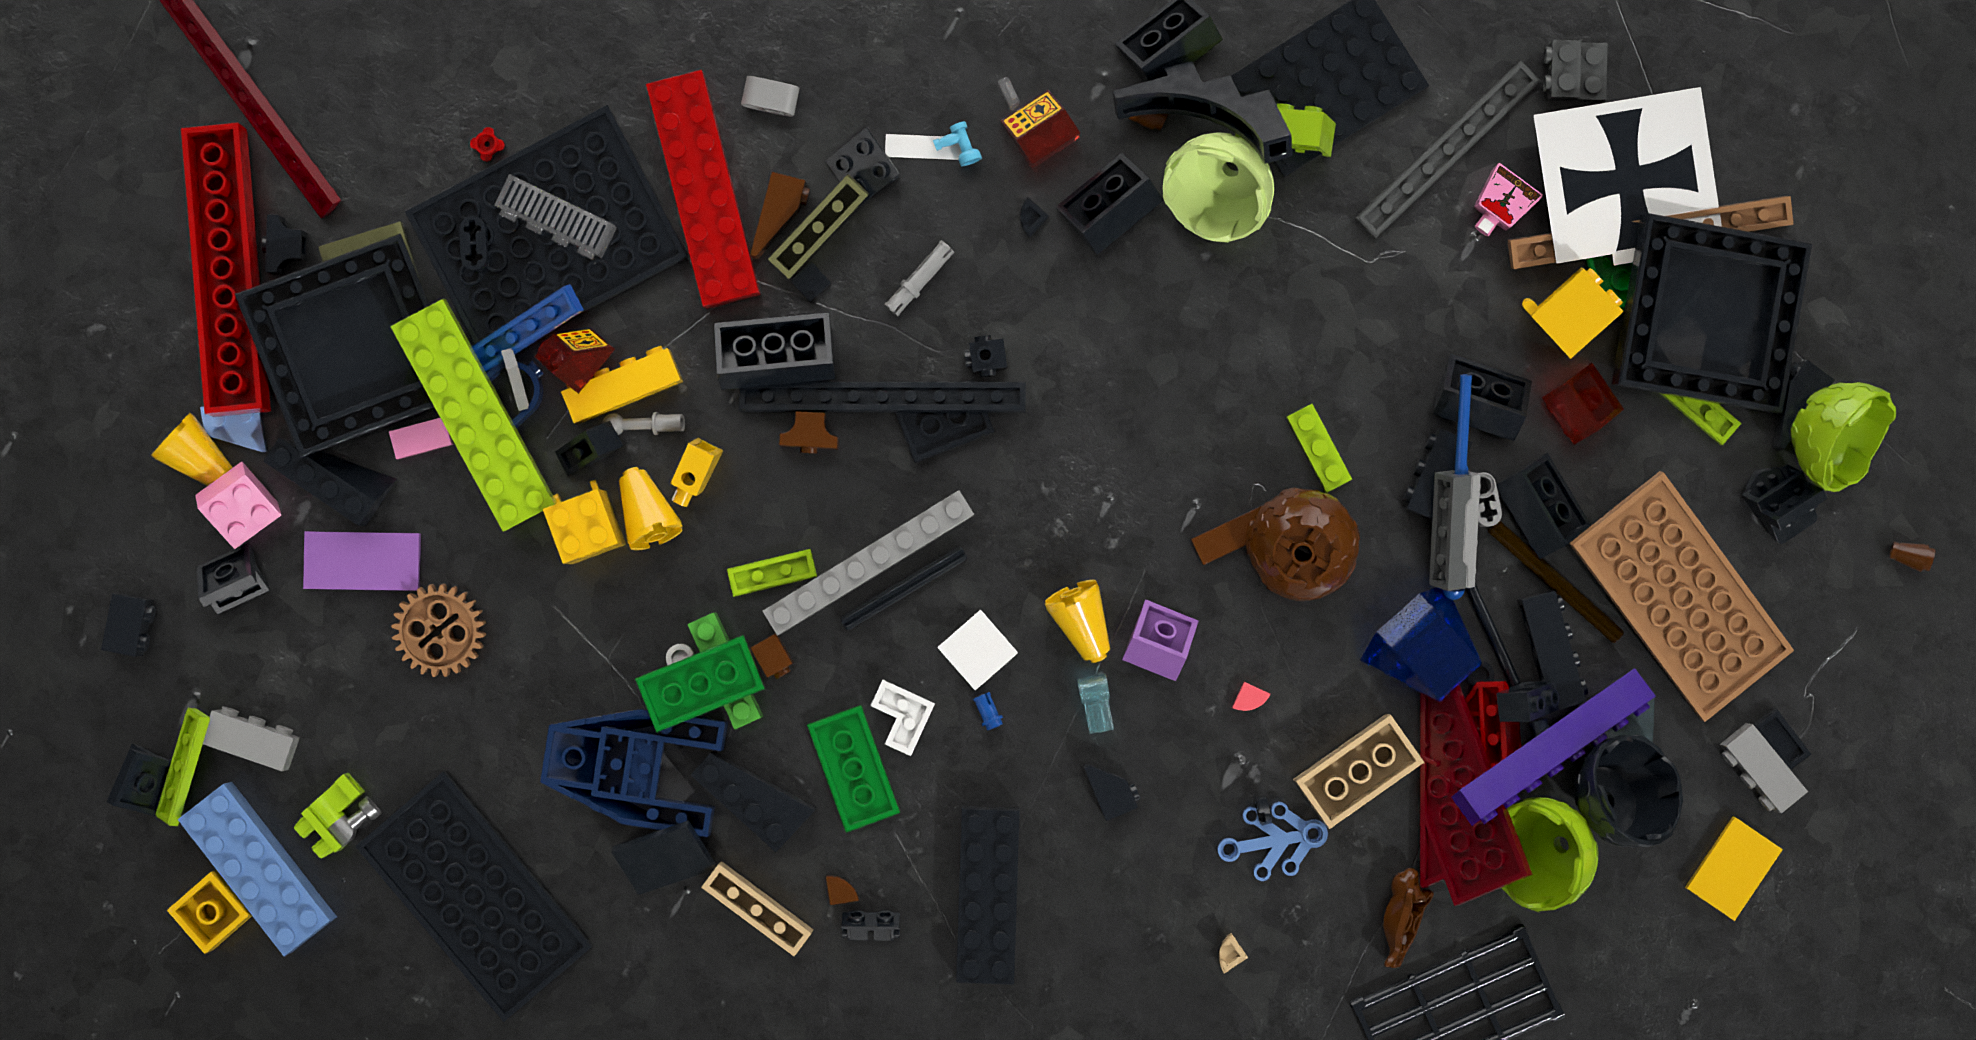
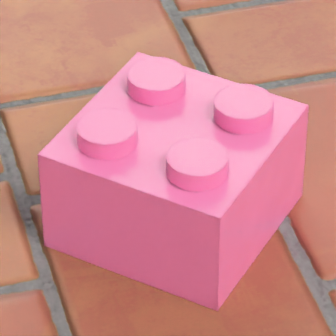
M242 461L195 495L200 512L234 549L281 516L278 501Z

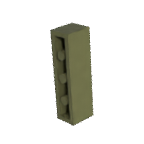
M847 174L768 260L790 279L869 193L854 178Z

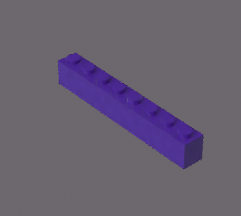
M1634 668L1467 784L1451 798L1472 826L1480 820L1483 824H1486L1498 815L1495 809L1501 805H1504L1507 809L1520 800L1517 794L1525 789L1527 793H1530L1542 784L1540 781L1542 776L1547 774L1550 778L1564 769L1561 764L1568 758L1571 762H1574L1586 753L1583 748L1589 743L1593 747L1597 746L1608 738L1605 732L1612 728L1614 732H1617L1629 723L1626 719L1629 715L1634 713L1638 717L1650 708L1648 702L1656 697Z

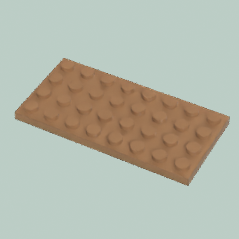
M1659 471L1569 543L1700 720L1704 722L1794 651L1664 472Z

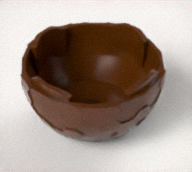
M1290 488L1283 490L1279 495L1263 504L1254 519L1250 521L1246 536V552L1249 555L1255 572L1267 586L1268 590L1287 599L1310 601L1323 598L1335 592L1349 579L1356 566L1360 533L1356 521L1353 520L1347 509L1337 498L1319 490ZM1299 546L1309 547L1312 551L1310 558L1299 560L1294 553L1296 548Z

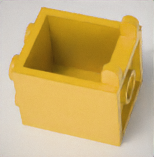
M1582 267L1538 306L1530 298H1526L1522 302L1523 308L1570 359L1624 312L1619 307L1623 303L1612 290L1609 289L1605 292L1600 284L1603 280L1591 268L1586 271Z
M596 480L590 481L593 491L563 502L559 494H555L553 496L557 503L543 509L563 564H575L626 545L607 491L599 489Z

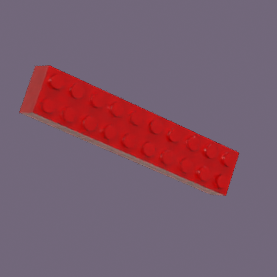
M239 123L181 128L204 413L212 417L270 412L268 376L235 296L236 293L260 285L247 129Z

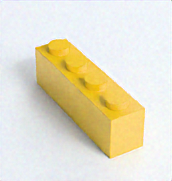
M658 346L646 351L647 356L642 359L636 360L635 357H631L619 363L620 368L612 371L609 368H604L593 373V379L583 382L581 378L566 384L567 389L561 391L573 423L577 425L682 383L683 379L671 350Z

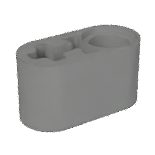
M747 76L741 105L755 110L793 117L800 88L788 83Z
M1477 473L1481 475L1480 478L1487 482V490L1485 493L1480 494L1479 499L1490 497L1491 500L1485 501V506L1484 502L1479 503L1478 526H1494L1500 521L1502 516L1496 481L1489 473ZM1485 507L1487 510H1492V516L1488 517V521L1487 518H1481L1480 512L1485 511Z

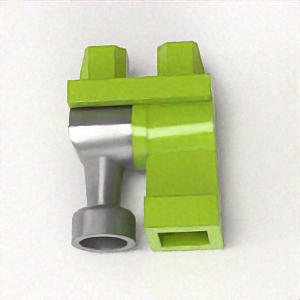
M349 773L340 776L327 791L301 813L303 817L294 826V829L303 838L308 837L314 830L322 837L311 847L321 859L333 852L341 851L355 838L357 829L367 818L374 820L381 814L378 806L367 796L359 802L360 810L353 815L347 817L343 813L344 810L365 793Z

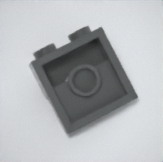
M1552 40L1548 47L1544 48L1543 57L1544 64H1548V75H1544L1543 92H1547V100L1605 102L1607 97L1608 43H1582L1581 40Z

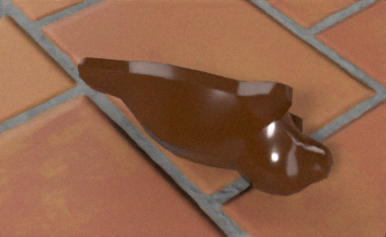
M1407 868L1395 875L1392 880L1391 890L1393 896L1385 911L1383 923L1384 933L1390 949L1384 964L1387 968L1401 966L1407 951L1415 939L1425 908L1434 895V892L1429 889H1420L1419 873L1414 868Z

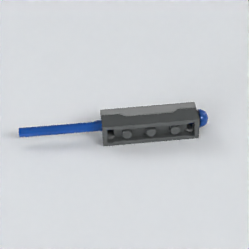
M1468 374L1460 375L1455 471L1435 472L1429 585L1443 589L1444 595L1451 600L1461 598L1465 588L1475 587L1481 475L1468 471L1467 466L1472 375Z

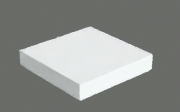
M981 610L937 647L974 690L979 688L1018 653Z

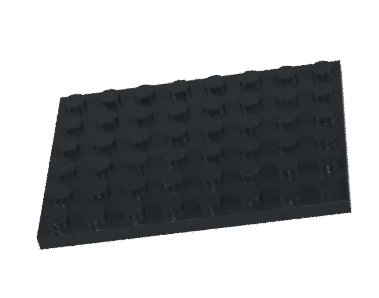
M608 105L405 211L474 344L486 338L563 286L570 284L584 310L576 315L578 316L688 258ZM512 181H515L505 204H501ZM521 184V188H520V190H519V192H518V194H517V196H516V198H515V200H514V202H513L511 208H509V207H508V206H509V203H510V201H511V199H512V197H513V195H514V193H515V191H516L518 185ZM525 187H527L528 190H527V192H526V194H525V196H524V198H523V200H522V202H521V204H520L518 210L515 211V208H516V206H517V204H518V201H519V199H520V197H521V195H522V193H523ZM534 190L535 192L524 214H521L531 191ZM538 193H540L541 196H540V198H539V200H538V202H537V204H536V206H535V208H534V210H533L531 216L528 217V214H529V212H530V210H531V208H532V206H533V204H534V202H535V200H536V197H537ZM546 196L548 198L536 221L534 218ZM551 200H554L544 223H540ZM560 203L550 227H548L547 224L557 204ZM564 206H567L557 229H553ZM573 209L572 215L563 233H561V228L570 210ZM577 212H579L580 215H579V217H578V219H577V221H576V223H575V225H574V227H573V229H572L570 235L567 236V233H568V231H569V229H570V226H571V224H572V222H573V220H574V218H575ZM469 216H477L482 219L488 229L489 262L486 268L478 272L469 270L461 261L459 228L462 220ZM583 216H587L576 239H573ZM590 218H592L593 221H592V223H591V225H590V227H589V229H588V231H587V233H586V235H585L583 241H582V242H579L580 239H581V237H582V235H583V233H584V231H585V229H586V227H587V225H588V222H589ZM598 221L600 223L588 246L586 243ZM475 222L471 223L470 228H466V232L472 235V242L476 241V232L481 230V227L475 225ZM603 225H606L596 248H592ZM473 246V255L468 256V261L473 262V265L476 266L477 261L482 260V256L477 254L476 246Z

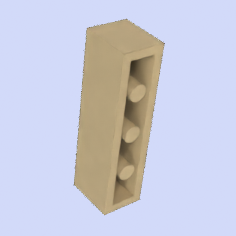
M722 861L701 887L792 956L797 954L814 930Z

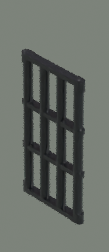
M1523 923L1511 928L1510 932L1468 951L1464 949L1453 958L1415 975L1411 973L1407 975L1408 978L1364 998L1360 996L1350 1001V1006L1357 1015L1368 1040H1375L1374 1037L1424 1014L1431 1027V1031L1411 1040H1443V1037L1488 1017L1496 1033L1481 1040H1509L1551 1020L1555 1022L1565 1017L1564 1011L1554 995ZM1522 939L1529 955L1481 977L1477 976L1471 963L1472 961ZM1534 965L1541 980L1540 982L1490 1004L1483 989L1484 987ZM1466 966L1472 981L1430 1000H1425L1419 985L1458 967ZM1413 988L1420 1004L1370 1027L1368 1026L1362 1013L1363 1010ZM1475 991L1478 992L1484 1007L1437 1027L1431 1011ZM1546 992L1552 1008L1506 1029H1501L1495 1014Z

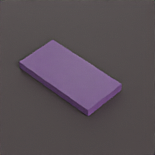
M305 531L303 589L417 591L420 588L421 534Z

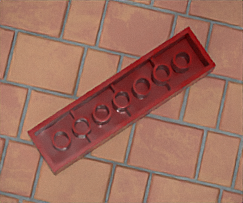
M698 70L646 84L703 307L710 309L761 296L703 71Z

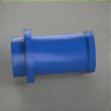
M990 692L973 699L984 722L982 727L985 726L988 731L1003 724L1001 721L1003 716H999Z

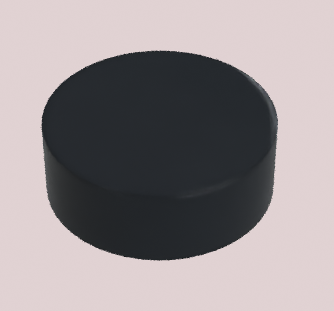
M1474 661L1466 667L1464 676L1467 684L1473 688L1476 682L1494 681L1495 673L1489 663Z

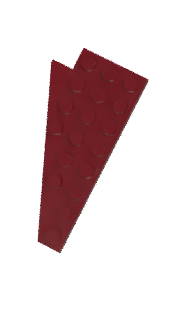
M1444 658L1420 669V757L1424 761L1420 765V885L1422 888H1426L1445 880L1453 904L1457 906L1533 874L1508 809L1504 805L1495 809L1498 815L1486 824H1483L1480 820L1472 826L1451 798L1460 789L1491 769V765L1450 658Z

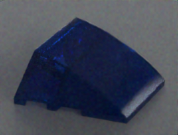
M1437 587L1419 593L1376 631L1360 659L1361 662L1383 671L1384 674L1390 677L1393 676L1411 688L1437 701L1442 700L1482 664L1454 601L1448 599L1444 595L1443 589Z

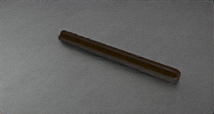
M1501 521L1489 527L1488 533L1552 590L1561 595L1570 606L1613 643L1620 640L1624 631L1542 558L1539 559L1537 554Z

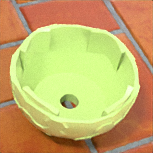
M1222 132L1204 134L1187 141L1180 149L1174 151L1166 162L1163 179V199L1165 204L1168 205L1177 220L1196 235L1207 240L1228 243L1229 241L1244 238L1259 230L1268 218L1274 196L1272 172L1269 164H1264L1257 151L1242 137L1238 138L1231 133ZM1226 162L1234 163L1238 167V171L1231 170Z

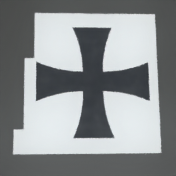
M1701 87L1534 115L1556 264L1612 254L1614 265L1633 262L1640 223L1632 221L1640 220L1641 214L1651 213L1669 216L1719 207ZM1720 213L1683 219L1703 223L1704 219L1711 218L1715 226L1722 227Z

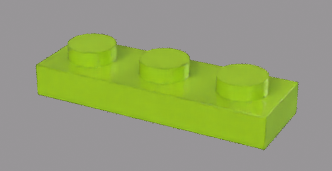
M1313 404L1286 417L1325 493L1352 480Z

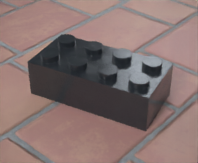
M829 312L714 323L717 376L721 390L835 379L832 328Z

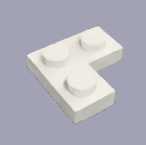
M882 680L871 706L896 717V721L885 744L911 756L935 703Z

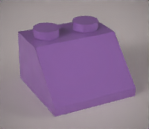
M1145 599L1122 660L1176 681L1187 659L1198 620Z

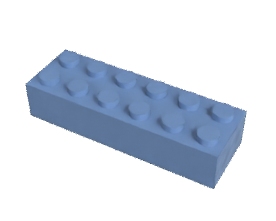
M233 782L222 784L178 819L283 956L292 953L337 917Z

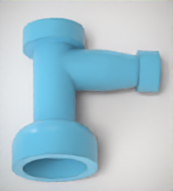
M965 121L952 125L950 127L951 134L941 139L933 140L937 151L941 150L942 147L958 143L962 152L958 157L961 166H967L982 159L980 151L973 149L965 130L968 128Z

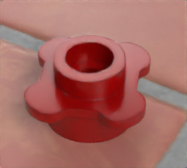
M490 127L484 128L483 132L470 141L471 148L476 149L481 154V159L486 162L491 161L492 156L497 151H502L505 147L504 141L498 139L494 135V130ZM486 142L490 143L489 147L485 146Z

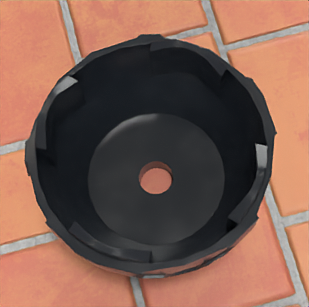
M1619 735L1601 742L1585 757V761L1575 780V804L1578 806L1581 815L1586 819L1589 827L1604 841L1621 847L1646 848L1660 844L1673 835L1680 819L1683 804L1681 779L1675 765L1666 758L1661 748L1641 735Z

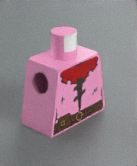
M1498 163L1491 171L1474 205V208L1483 214L1475 228L1485 236H1489L1497 225L1506 231L1542 198L1543 194L1501 163Z

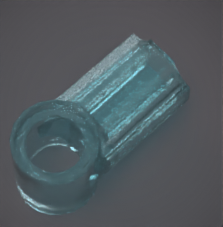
M1106 674L1077 679L1090 734L1113 730Z

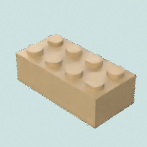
M1385 714L1293 780L1324 825L1330 829L1419 767L1424 761L1390 714Z

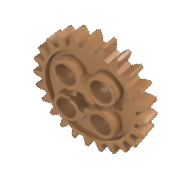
M444 583L440 585L438 591L434 584L428 585V593L423 587L417 589L418 597L413 593L407 595L410 604L404 601L399 604L404 612L394 613V616L400 622L391 625L392 628L399 630V633L394 635L392 639L401 641V644L395 650H405L406 653L402 657V661L411 658L413 661L410 668L413 669L421 665V674L431 669L432 677H436L441 669L444 677L450 675V668L457 674L461 671L460 663L467 668L471 665L468 657L476 659L479 656L474 648L481 649L484 647V644L478 641V638L486 636L485 632L479 630V627L486 624V621L477 620V616L483 611H474L472 609L476 600L468 603L465 601L468 592L458 596L457 586L452 587L447 592V587ZM437 603H441L446 607L447 614L445 617H440L436 614L435 605ZM455 613L459 615L458 619L442 630V634L437 635L425 646L420 647L419 643L433 633L437 626L445 623ZM415 621H419L424 625L425 632L423 635H418L414 632L413 623ZM455 625L464 628V639H458L454 636L453 628ZM433 643L442 646V657L433 655L431 651Z

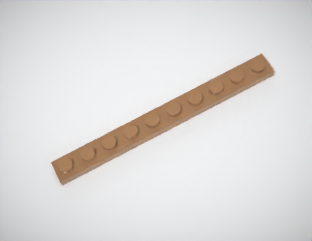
M1791 196L1743 202L1667 216L1687 219L1720 213L1722 227L1747 232L1794 225ZM1706 218L1703 221L1705 224L1714 225V221L1711 218ZM1552 233L1508 240L1511 269L1556 263Z

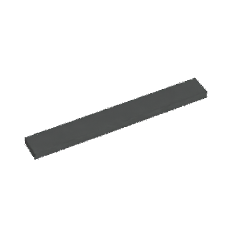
M1522 61L1518 62L1355 219L1376 239L1540 82L1539 78Z

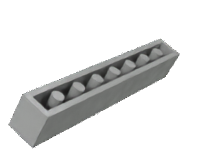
M960 490L766 608L763 610V613L777 636L781 635L973 517L974 513Z

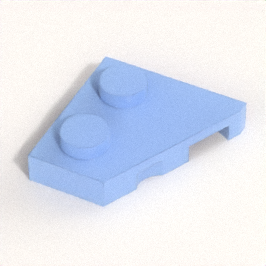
M200 407L203 427L210 437L260 452H268L261 412L212 417L204 413V407Z

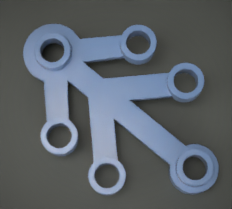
M1278 801L1271 806L1272 816L1276 819L1286 820L1297 831L1285 832L1273 823L1261 826L1258 815L1255 820L1249 821L1246 818L1247 812L1253 810L1257 814L1255 807H1247L1242 813L1243 820L1250 825H1256L1270 836L1238 842L1233 838H1224L1219 842L1217 852L1224 861L1232 862L1239 857L1240 853L1271 848L1262 863L1255 865L1253 869V875L1257 880L1266 881L1271 876V869L1288 844L1300 842L1291 858L1284 859L1281 864L1282 871L1288 876H1293L1299 871V864L1310 848L1320 847L1326 842L1328 831L1321 821L1317 819L1304 821L1288 810L1285 803ZM1278 805L1284 806L1285 809L1284 813L1280 816L1274 812L1275 807ZM1311 828L1318 830V836L1314 839L1308 837V831ZM1226 844L1233 845L1234 850L1231 854L1223 852ZM1287 862L1295 863L1294 871L1287 872L1285 870ZM1265 867L1267 869L1266 876L1259 877L1257 875L1258 868Z

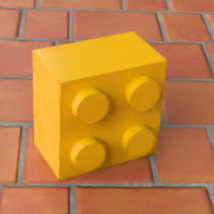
M217 870L210 872L167 910L204 954L218 947L252 917Z

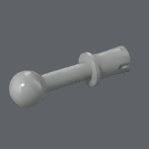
M654 412L652 418L623 419L619 414L611 413L606 415L602 423L610 421L618 435L623 430L652 429L654 435H659L660 432H683L685 429L683 414L662 415Z

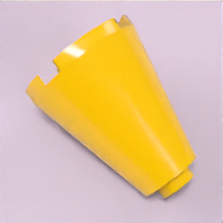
M191 413L182 420L151 454L156 460L206 486L233 468L196 417Z
M633 467L622 473L623 476L619 479L627 542L630 549H648L651 542L658 541L660 545L682 532L681 527H683L681 520L646 470H639L638 467Z
M1086 580L1078 582L1077 588L1069 590L1068 587H1065L1052 594L1045 600V606L1081 657L1086 661L1090 660L1091 663H1096L1107 657L1106 653L1110 650L1099 586L1096 580Z

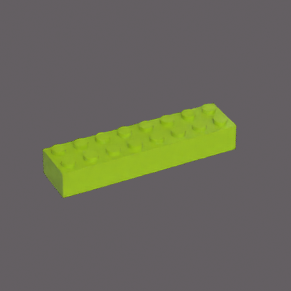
M441 299L390 326L502 531L504 532L542 512L544 508L555 505L557 502L447 300Z

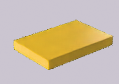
M1732 817L1685 888L1735 921L1783 849L1736 817Z

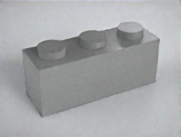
M222 706L221 710L211 711L210 721L203 741L204 745L279 771L289 770L300 737L292 735V729L277 725L276 728L266 726V720L255 716H249V719L238 716L239 711Z
M1745 723L1720 744L1724 750L1722 753L1724 759L1732 767L1736 765L1743 773L1740 776L1742 781L1750 789L1755 788L1761 795L1758 800L1769 812L1773 810L1774 812L1783 813L1808 792L1753 724Z

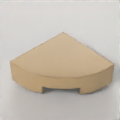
M1232 933L1223 940L1219 950V963L1224 974L1248 958Z

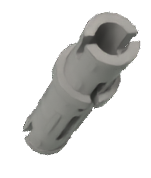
M941 240L907 280H902L900 283L901 287L884 305L896 316H899L913 298L917 299L920 296V290L955 252Z

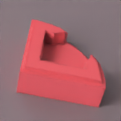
M1243 682L1232 708L1242 711L1256 709L1267 701L1270 694Z

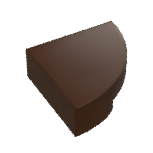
M826 876L830 905L859 901L855 888L848 881L838 876Z

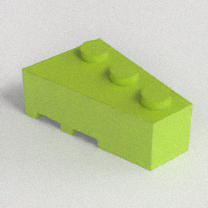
M1277 104L1291 133L1292 149H1295V152L1304 153L1305 150L1321 151L1322 156L1331 157L1336 123L1322 112V108L1305 106V110H1296L1293 105Z

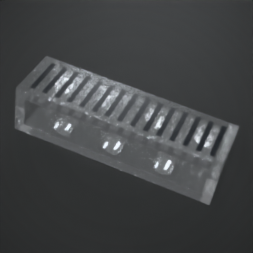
M510 174L495 203V206L501 210L499 215L513 222L519 218L527 222L525 226L527 229L540 235L544 230L553 235L552 241L564 247L571 243L579 247L577 253L592 260L595 255L600 258L603 257L617 229L614 224Z

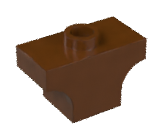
M796 411L795 424L790 431L780 433L779 445L784 447H800V453L817 454V449L838 450L839 438L828 433L825 413Z

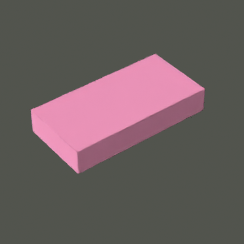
M441 418L389 431L396 459L453 445L452 438Z

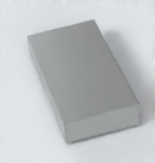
M511 348L502 350V356L518 411L528 409L529 403L514 351Z

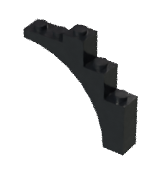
M1192 61L1165 68V77L1113 91L1115 113L1118 120L1149 114L1192 116L1209 120L1238 134L1257 151L1264 164L1293 156L1291 133L1269 90L1241 97L1230 75L1202 83Z

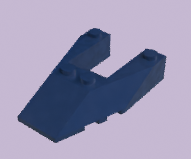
M637 709L551 724L548 729L540 782L589 806V808L599 813L601 812L621 824L662 830L689 820L698 836L708 837L711 835L715 806L656 797L664 744L672 743L722 751L725 745L728 721L696 716L656 732L648 710Z

